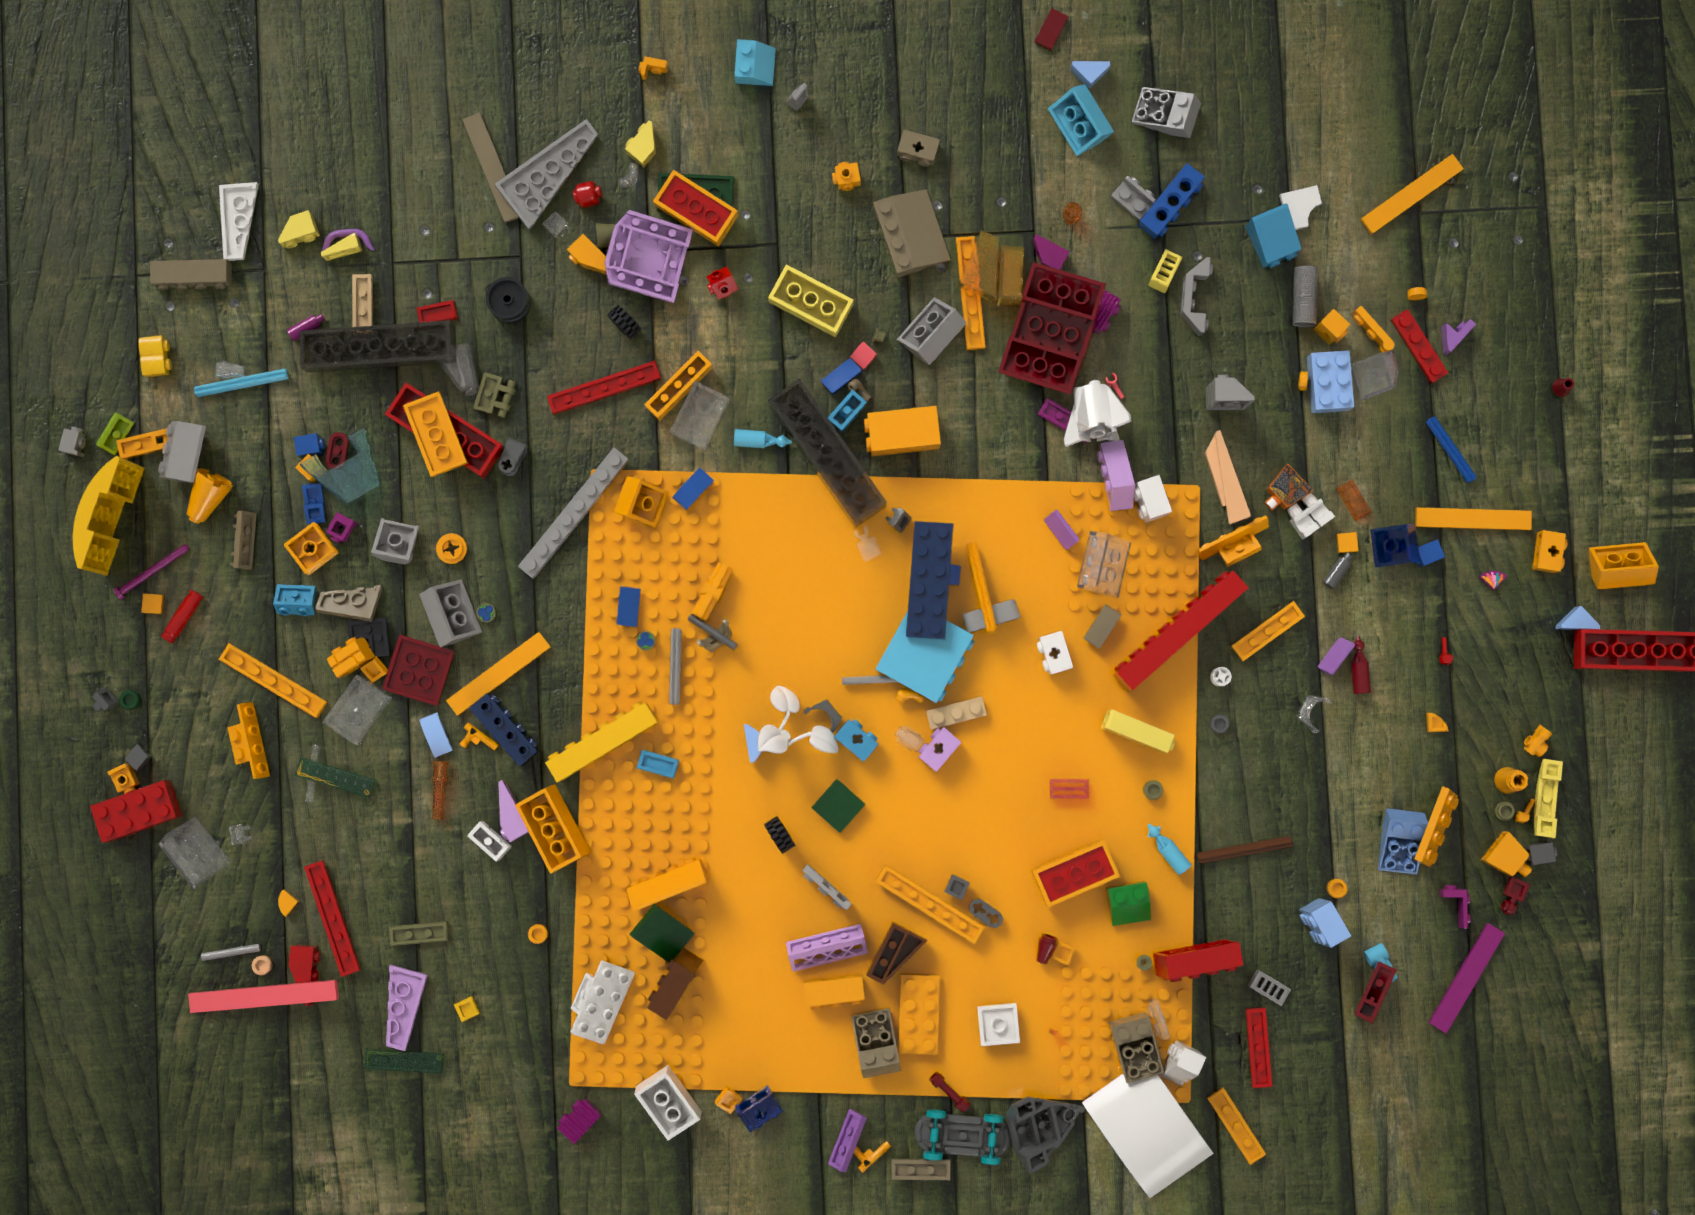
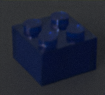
M1415 524L1370 529L1375 567L1420 562Z

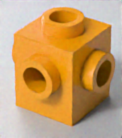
M841 162L838 166H835V173H832L833 184H837L838 190L849 191L856 186H861L857 162L850 164L849 162Z

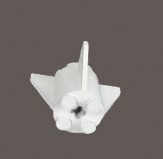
M1099 380L1090 381L1088 385L1082 387H1075L1073 389L1074 405L1064 437L1065 446L1068 447L1081 441L1091 442V438H1097V442L1104 440L1110 442L1119 441L1117 427L1132 422L1131 414L1111 390V387L1101 384Z

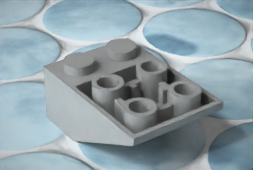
M1142 87L1132 123L1172 136L1190 138L1201 102L1192 93Z

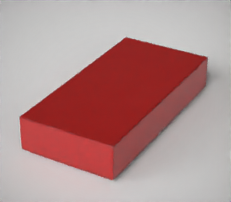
M454 300L416 308L420 327L458 320Z

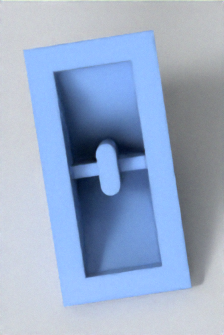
M1072 61L1071 72L1090 89L1108 72L1110 61Z
M1577 606L1556 625V629L1599 630L1600 625L1582 606Z
M744 724L750 763H754L762 753V751H758V736L760 732L750 725Z

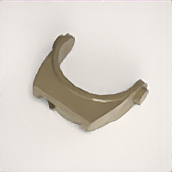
M722 619V624L717 630L731 638L730 623L726 619ZM711 635L703 640H697V644L700 647L703 646L710 652H714L723 645L722 642Z

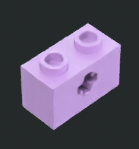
M944 727L941 730L937 728L930 736L933 740L929 745L925 743L918 751L920 753L918 757L935 772L939 770L961 743ZM935 743H937V745H939V743L943 745L941 748L943 752L941 754L940 752H938V754L934 752Z

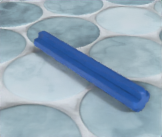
M1435 416L1428 419L1426 424L1466 482L1470 483L1477 478L1476 474Z

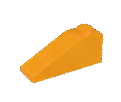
M582 234L567 249L570 254L568 258L575 265L579 263L584 268L607 275L604 264L606 256Z

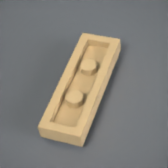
M352 274L353 332H373L372 274Z
M982 697L926 711L931 730L987 715Z

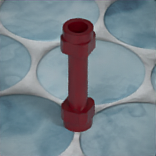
M935 1072L929 1079L935 1088H941L955 1102V1107L958 1110L966 1111L970 1106L968 1100L964 1096L960 1097L944 1081L945 1077Z

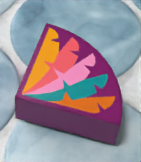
M1488 571L1479 576L1492 590H1495L1507 577V575L1499 571Z

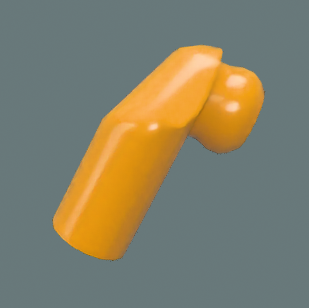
M907 687L897 692L896 700L904 703L905 700L913 698L921 703L925 697Z

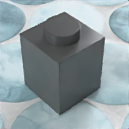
M1553 842L1524 845L1525 850L1529 853L1528 865L1556 862L1557 849L1555 845L1553 846Z

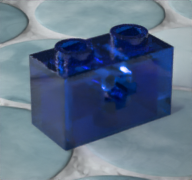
M768 1085L735 1106L738 1116L749 1132L761 1128L764 1123L775 1119L783 1112L779 1100Z

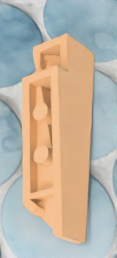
M1219 430L1214 434L1205 451V456L1221 506H1226L1228 523L1232 524L1251 517L1223 436Z

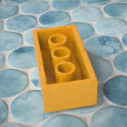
M556 784L548 786L515 804L550 874L591 853Z

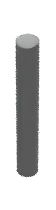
M694 614L688 617L690 622L732 650L738 647L736 642Z

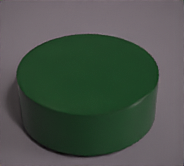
M127 690L120 695L119 702L123 708L132 710L139 706L141 698L136 691Z

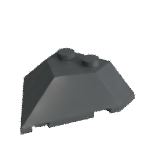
M1026 1097L1011 1104L1005 1115L1013 1148L1029 1174L1047 1165L1050 1161L1049 1156L1055 1148H1059L1075 1125L1074 1120L1078 1114L1083 1113L1086 1109L1085 1106L1034 1097Z

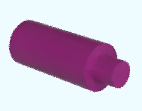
M313 314L287 329V332L292 340L296 341L321 327L320 323L325 321V318L322 314L316 317Z

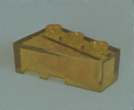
M981 230L958 288L993 302L996 294L999 237Z
M1001 245L1000 251H996V263H999V270H995L994 281H998V288H994L993 300H997L996 306H1020L1022 300L1021 285L1023 284L1024 247Z

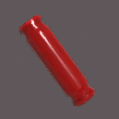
M194 590L189 591V594L184 598L165 627L164 632L161 633L163 639L170 643L175 642V639L180 635L199 606L200 601L203 600L201 594Z

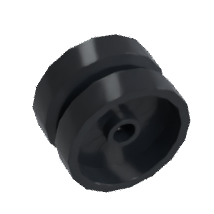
M511 277L497 279L488 287L486 292V304L490 312L499 321L507 324L517 323L528 315L531 308V298L524 285L518 280Z

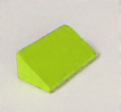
M115 412L96 445L116 455L118 452L116 440L126 438L134 422Z

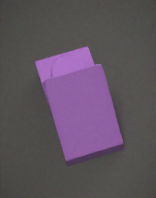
M1471 319L1466 323L1462 321L1455 330L1445 323L1441 327L1443 353L1445 355L1449 354L1476 323Z

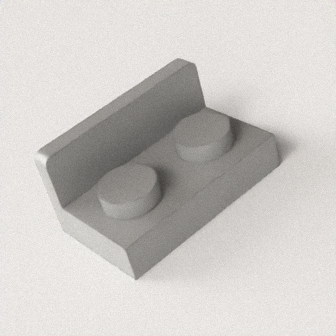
M1129 176L1124 179L1122 184L1111 195L1113 200L1138 221L1142 219L1156 202L1155 196L1151 191L1144 190L1137 179L1134 177L1130 178Z

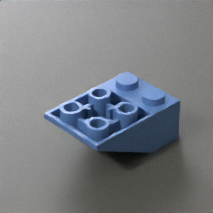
M1386 808L1382 825L1378 870L1417 875L1420 862L1415 860V856L1428 825L1425 813Z

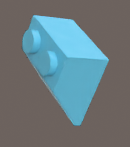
M737 39L735 83L773 86L776 48L754 40Z

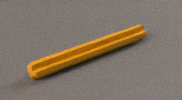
M976 542L968 543L967 550L986 630L988 633L997 631V626Z

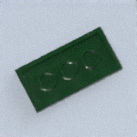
M671 173L658 174V192ZM681 174L733 207L734 176Z

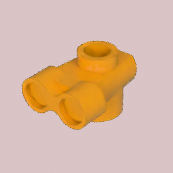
M1539 725L1533 736L1529 735L1525 739L1524 749L1531 755L1535 754L1541 757L1548 749V744L1545 741L1549 739L1552 733L1542 725Z

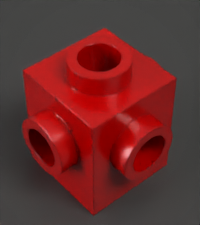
M727 266L720 270H715L706 276L709 281L707 288L711 295H716L718 300L726 298L731 293L739 290Z

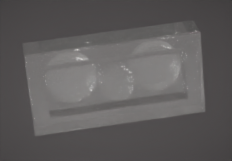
M1156 998L1148 1000L1150 1006H1147L1150 1017H1154L1156 1024L1153 1027L1156 1035L1160 1036L1163 1040L1171 1038L1158 1000Z

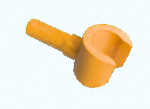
M1534 799L1530 800L1524 812L1518 811L1516 813L1515 821L1524 823L1529 820L1530 810L1535 803Z

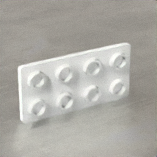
M602 960L595 976L586 973L570 1008L578 1014L571 1033L605 1044L635 972Z

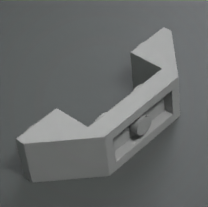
M1210 257L1202 260L1183 278L1180 316L1198 336H1202L1208 330L1209 321L1206 319L1205 313L1191 312L1194 311L1195 306L1192 292L1196 290V281H1193V279L1206 280L1209 275H1212L1213 263H1210Z

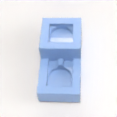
M438 712L419 719L435 758L453 751Z

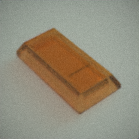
M1353 479L1336 488L1355 521L1372 512Z

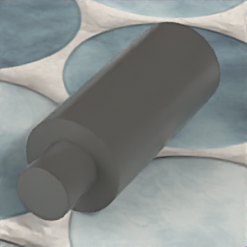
M1346 553L1344 557H1339L1322 581L1323 584L1334 590L1351 566L1350 560L1353 556Z

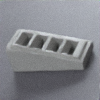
M803 83L797 87L787 99L786 104L798 111L808 98L807 85Z
M1258 969L1247 985L1280 1006L1283 1005L1291 991L1290 988ZM1261 978H1265L1260 988H1258L1257 985ZM1270 981L1271 983L1268 989L1266 990V992H1264V987L1266 986L1267 982ZM1274 985H1277L1273 995H1269ZM1282 988L1284 991L1278 1000L1276 996Z

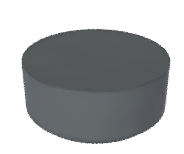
M1222 714L1214 715L1209 721L1210 729L1215 733L1226 732L1229 728L1228 718Z

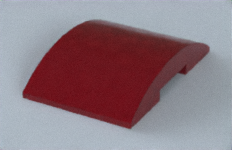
M1033 262L1021 298L1022 303L1012 335L1009 336L998 373L1071 395L1094 334L1106 283Z

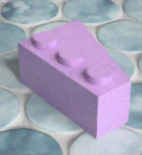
M1124 441L1101 443L1100 451H1097L1098 462H1101L1102 465L1101 474L1105 481L1110 511L1133 508L1135 482Z

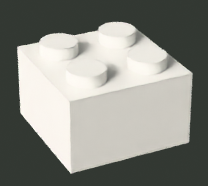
M1160 475L1135 484L1134 501H1137L1140 507L1137 510L1141 520L1144 519V522L1147 523L1167 516L1172 512Z

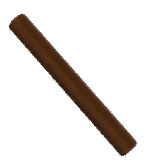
M1290 836L1199 852L1197 853L1198 862L1203 864L1290 848L1293 846V842Z

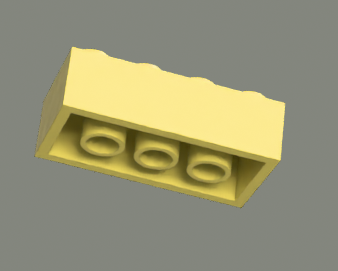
M788 265L784 267L768 297L769 303L834 337L839 333L854 305L853 299Z

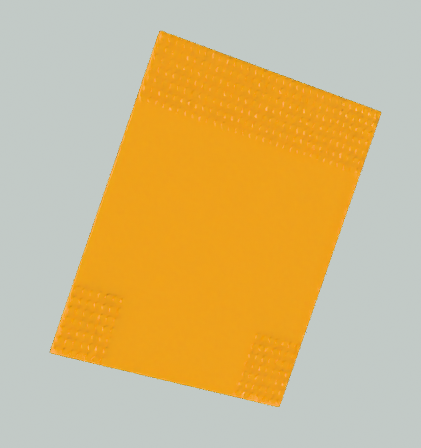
M621 470L589 510L581 737L590 731L592 734L599 730L598 726L607 721L609 724L615 721L614 717L622 712L627 714L632 711L631 707L640 701L642 704L645 702L648 704L659 723L580 770L578 829L591 853L577 860L572 1004L585 974L589 973L595 976L602 960L632 970L635 974L605 1044L571 1033L569 1084L571 1086L636 1088L638 1084L669 1065L685 1089L724 1090L727 1086L733 1091L948 1096L941 1088H935L929 1081L930 1077L935 1072H938L945 1077L944 1081L960 1097H1034L1040 1099L1086 1100L1123 1074L1108 1022L1146 1012L1150 1018L1163 1068L1169 1057L1167 1052L1171 1043L1174 1044L1177 1040L1192 1047L1193 979L1181 977L1182 981L1170 982V980H1164L1156 976L1153 953L1193 945L1198 633L1133 691L1127 692L1113 674L1116 672L1114 668L1124 660L1126 662L1130 660L1129 655L1134 650L1142 649L1144 641L1150 636H1157L1159 634L1157 630L1167 622H1173L1172 617L1182 609L1185 611L1187 609L1186 604L1198 596L1200 487L1198 485L1163 484L1172 512L1167 516L1145 523L1144 519L1141 520L1137 509L1140 507L1137 501H1133V508L1110 511L1105 483L706 472L714 480L713 483L700 495L699 499L685 510L672 497L695 472ZM627 476L641 479L668 491L656 527H651L614 512ZM900 507L912 517L902 533L896 531L886 520L887 516L892 518L895 514L892 508L898 509ZM1055 510L1059 511L1079 538V541L1068 550L1064 549L1044 522V519ZM915 521L954 524L951 564L961 566L959 586L949 585L947 621L967 631L962 615L981 609L967 550V544L976 542L991 605L1015 599L1021 618L996 625L997 631L988 633L986 628L971 632L974 635L972 640L975 642L970 651L965 650L963 664L960 668H955L953 673L956 676L951 685L947 683L944 688L947 692L943 700H938L937 703L926 697L921 703L913 698L905 700L904 703L898 702L896 700L897 692L900 689L907 688L899 682L842 685V677L885 675L875 669L908 611ZM720 562L732 568V574L724 587L725 590L722 597L715 604L707 621L702 618L700 619L716 630L721 626L722 619H726L730 623L729 627L732 631L730 639L736 642L738 647L732 650L723 644L714 652H710L697 644L698 639L703 640L709 637L710 634L690 622L688 617L692 614L701 596L700 593L704 584L710 579L715 567ZM620 586L641 589L637 627L617 625ZM1106 604L1121 613V616L1099 649L1083 638ZM673 628L682 630L680 703L678 705H671L669 703L671 629ZM649 631L655 636L656 644L651 650L645 651L637 646L636 638L639 633ZM1062 631L1073 668L1049 675V672H1045L1042 661L1045 659L1043 653H1039L1036 643L1039 642L1038 638ZM1052 648V652H1050L1049 655L1050 657L1053 656V659H1056V655H1058L1059 653L1057 650L1054 651L1055 649ZM776 686H782L791 690L797 696L800 704L797 713L790 712V716L783 730L789 732L790 740L807 732H812L815 726H824L829 730L831 729V718L824 710L813 709L806 715L804 714V710L807 707L811 708L824 700H829L830 704L842 716L841 721L833 732L834 736L848 720L853 721L855 719L863 725L861 730L866 734L870 731L878 738L876 741L878 745L863 762L837 739L839 750L838 753L832 754L814 748L810 743L811 736H807L792 743L790 746L788 745L784 753L776 754L762 751L754 763H750L744 724L750 725L758 732L765 725H773L779 729L786 712H781L773 706L770 695ZM982 697L987 713L986 716L943 726L961 743L939 770L935 772L918 757L920 755L919 749L925 743L929 745L933 740L930 736L936 730L930 729L926 711ZM1113 709L1174 734L1173 739L1176 742L1173 750L1163 753L1101 729L1107 710ZM854 734L852 742L854 744H861L863 736L861 734L858 736ZM935 743L934 752L936 754L940 752L941 754L943 752V750L941 749L943 745L941 743H939V745ZM646 750L678 759L679 764L675 778L638 769L637 765L641 751ZM836 779L865 803V806L841 833L811 808ZM1155 780L1161 783L1163 794L1160 798L1151 800L1144 795L1143 787L1148 781ZM776 816L783 823L796 845L783 854L764 826L765 823ZM1149 823L1153 826H1160L1162 828L1160 835L1172 840L1192 864L1185 872L1177 875L1160 854L1156 838H1149L1147 836L1149 834L1147 826ZM1105 840L1120 877L1051 907H1047L1031 870L1095 842ZM695 857L696 861L701 860L709 881L654 903L695 933L684 948L704 960L669 1018L665 1020L647 1008L650 1003L647 999L653 990L657 991L660 987L657 983L662 975L666 976L669 972L666 969L669 963L630 936V932L654 904L633 912L627 888L631 887V882L641 879V882L649 880V875L656 872L662 875L667 873L666 868L676 864L678 868L685 865L684 861ZM807 864L852 902L847 910L843 907L840 909L832 902L834 899L829 894L825 896L818 889L819 885L815 881L811 883L803 876L805 872L802 870ZM885 865L985 927L976 943L973 944L875 882ZM952 874L970 882L962 900L944 892ZM1142 881L1147 882L1151 920L1112 926L1106 887ZM974 899L985 901L1002 914V924L997 928L989 927L970 912V902ZM982 903L973 904L975 913L977 911L985 913V910L981 907ZM987 913L986 916L991 919V924L993 922L998 923V914H995L993 916L990 913ZM893 921L926 938L928 941L883 985L867 977L866 973ZM862 925L868 950L867 954L792 971L786 942L849 926ZM1042 934L1052 935L1057 940L1076 948L1069 966L1051 958L1047 964L1036 961L1039 938L1042 937ZM862 944L854 945L852 948L859 949L863 948ZM837 949L833 953L838 954L843 950ZM681 950V951L679 952V954L674 958V960L677 959V957L680 955V953L682 952V950ZM817 954L814 958H822L824 955ZM1141 955H1147L1152 960L1151 968L1146 971L1140 970L1136 964L1137 958ZM797 959L794 960L795 964L804 962L805 959ZM901 974L940 975L938 1055L899 1054ZM862 975L865 1000H861V1004L850 1005V1002H843L842 1006L830 1007V1004L822 1005V1009L816 1010L806 1007L804 982ZM1016 1003L1020 1043L981 1046L977 1006ZM889 1008L901 1071L863 1078L851 1015ZM573 1010L571 1012V1029L578 1015ZM1161 1074L1158 1075L1177 1103L1190 1102L1191 1079L1187 1083L1184 1082L1181 1086L1161 1077Z

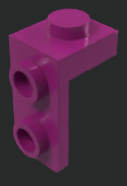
M1445 885V889H1439V896L1458 897V927L1467 929L1468 924H1470V914L1467 913L1470 895L1466 889H1457V885Z

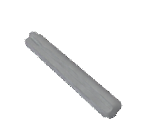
M678 628L671 629L669 703L671 705H678L680 703L682 630Z

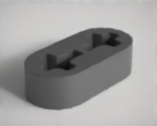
M974 899L970 902V912L989 927L997 928L1002 924V914L985 901ZM982 903L981 907L985 910V913L983 914L980 911L975 913L973 904ZM987 913H990L993 916L995 914H998V923L993 922L991 924V919L986 916Z

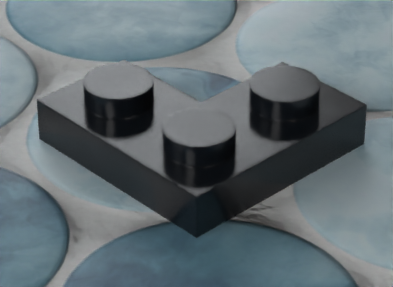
M386 617L373 619L372 622L363 620L347 622L349 639L356 637V639L365 638L369 640V648H371L375 656H391Z

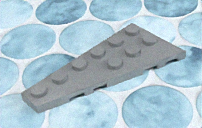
M587 119L495 183V187L528 230L532 228L598 137V133Z

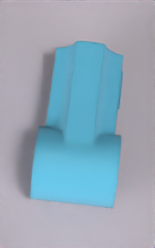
M1382 943L1364 951L1367 962L1374 970L1378 961L1392 967L1389 961V954ZM1396 973L1393 978V981H1395L1398 978Z

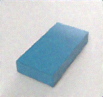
M642 750L637 768L674 779L679 760Z

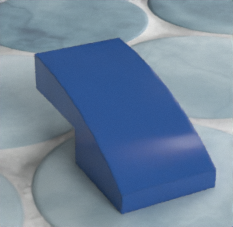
M699 468L672 498L687 510L699 499L700 495L714 480Z
M322 482L303 484L302 491L305 502L303 507L306 524L326 522Z

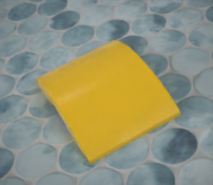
M115 456L97 472L87 486L78 505L73 526V550L77 568L108 576L120 541L113 538L124 503H133L144 467Z

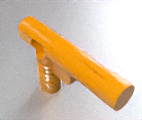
M468 722L465 725L464 729L468 733L463 741L460 742L462 747L466 748L470 741L476 745L482 741L494 751L498 748V743ZM474 728L476 733L471 734V729Z
M886 1140L876 1151L872 1152L871 1149H868L864 1153L856 1146L853 1154L861 1160L858 1169L862 1173L867 1170L891 1147L890 1143ZM864 1160L870 1161V1163L865 1166Z

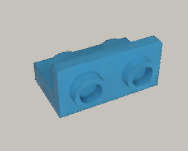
M277 584L273 602L276 613L284 616L289 614L300 616L315 615L316 587Z

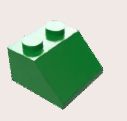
M1142 881L1106 887L1112 926L1151 920L1147 882Z

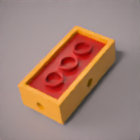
M675 170L671 172L653 200L655 207L686 227L693 229L694 232L718 247L739 216L738 210Z
M1105 840L1095 842L1031 870L1047 907H1051L1120 877Z

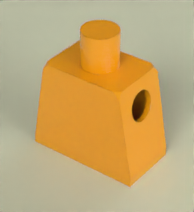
M1506 831L1499 835L1481 858V861L1508 876H1514L1518 872L1523 877H1526L1532 870L1525 863L1529 853L1511 833Z

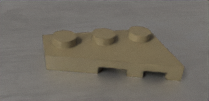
M375 585L374 588L365 589L364 587H359L357 590L345 591L343 589L321 592L315 610L317 613L372 622L383 587L382 585Z

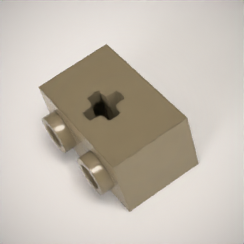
M903 129L897 156L903 161L910 162L913 160L917 161L921 166H933L940 139ZM917 147H920L919 152H915Z

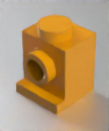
M129 763L108 771V775L111 776L118 793H129L136 790L135 787L140 785L136 773ZM122 776L125 777V782H124V783H123L122 780H121V777H122Z

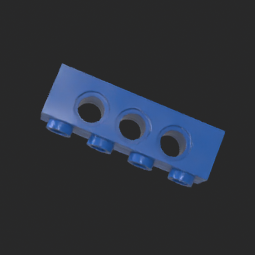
M1186 163L1137 226L1154 239L1158 235L1162 237L1168 230L1167 224L1170 221L1174 222L1181 214L1178 212L1182 206L1186 208L1191 202L1192 198L1190 196L1193 192L1198 193L1203 187L1202 181L1205 177ZM1180 185L1188 186L1189 191H1182ZM1174 199L1177 202V205L1171 206L1168 203V200ZM1156 214H1163L1165 216V220H1158Z

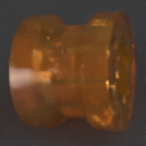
M1071 202L1064 207L1062 217L1067 224H1076L1082 216V208L1078 203Z

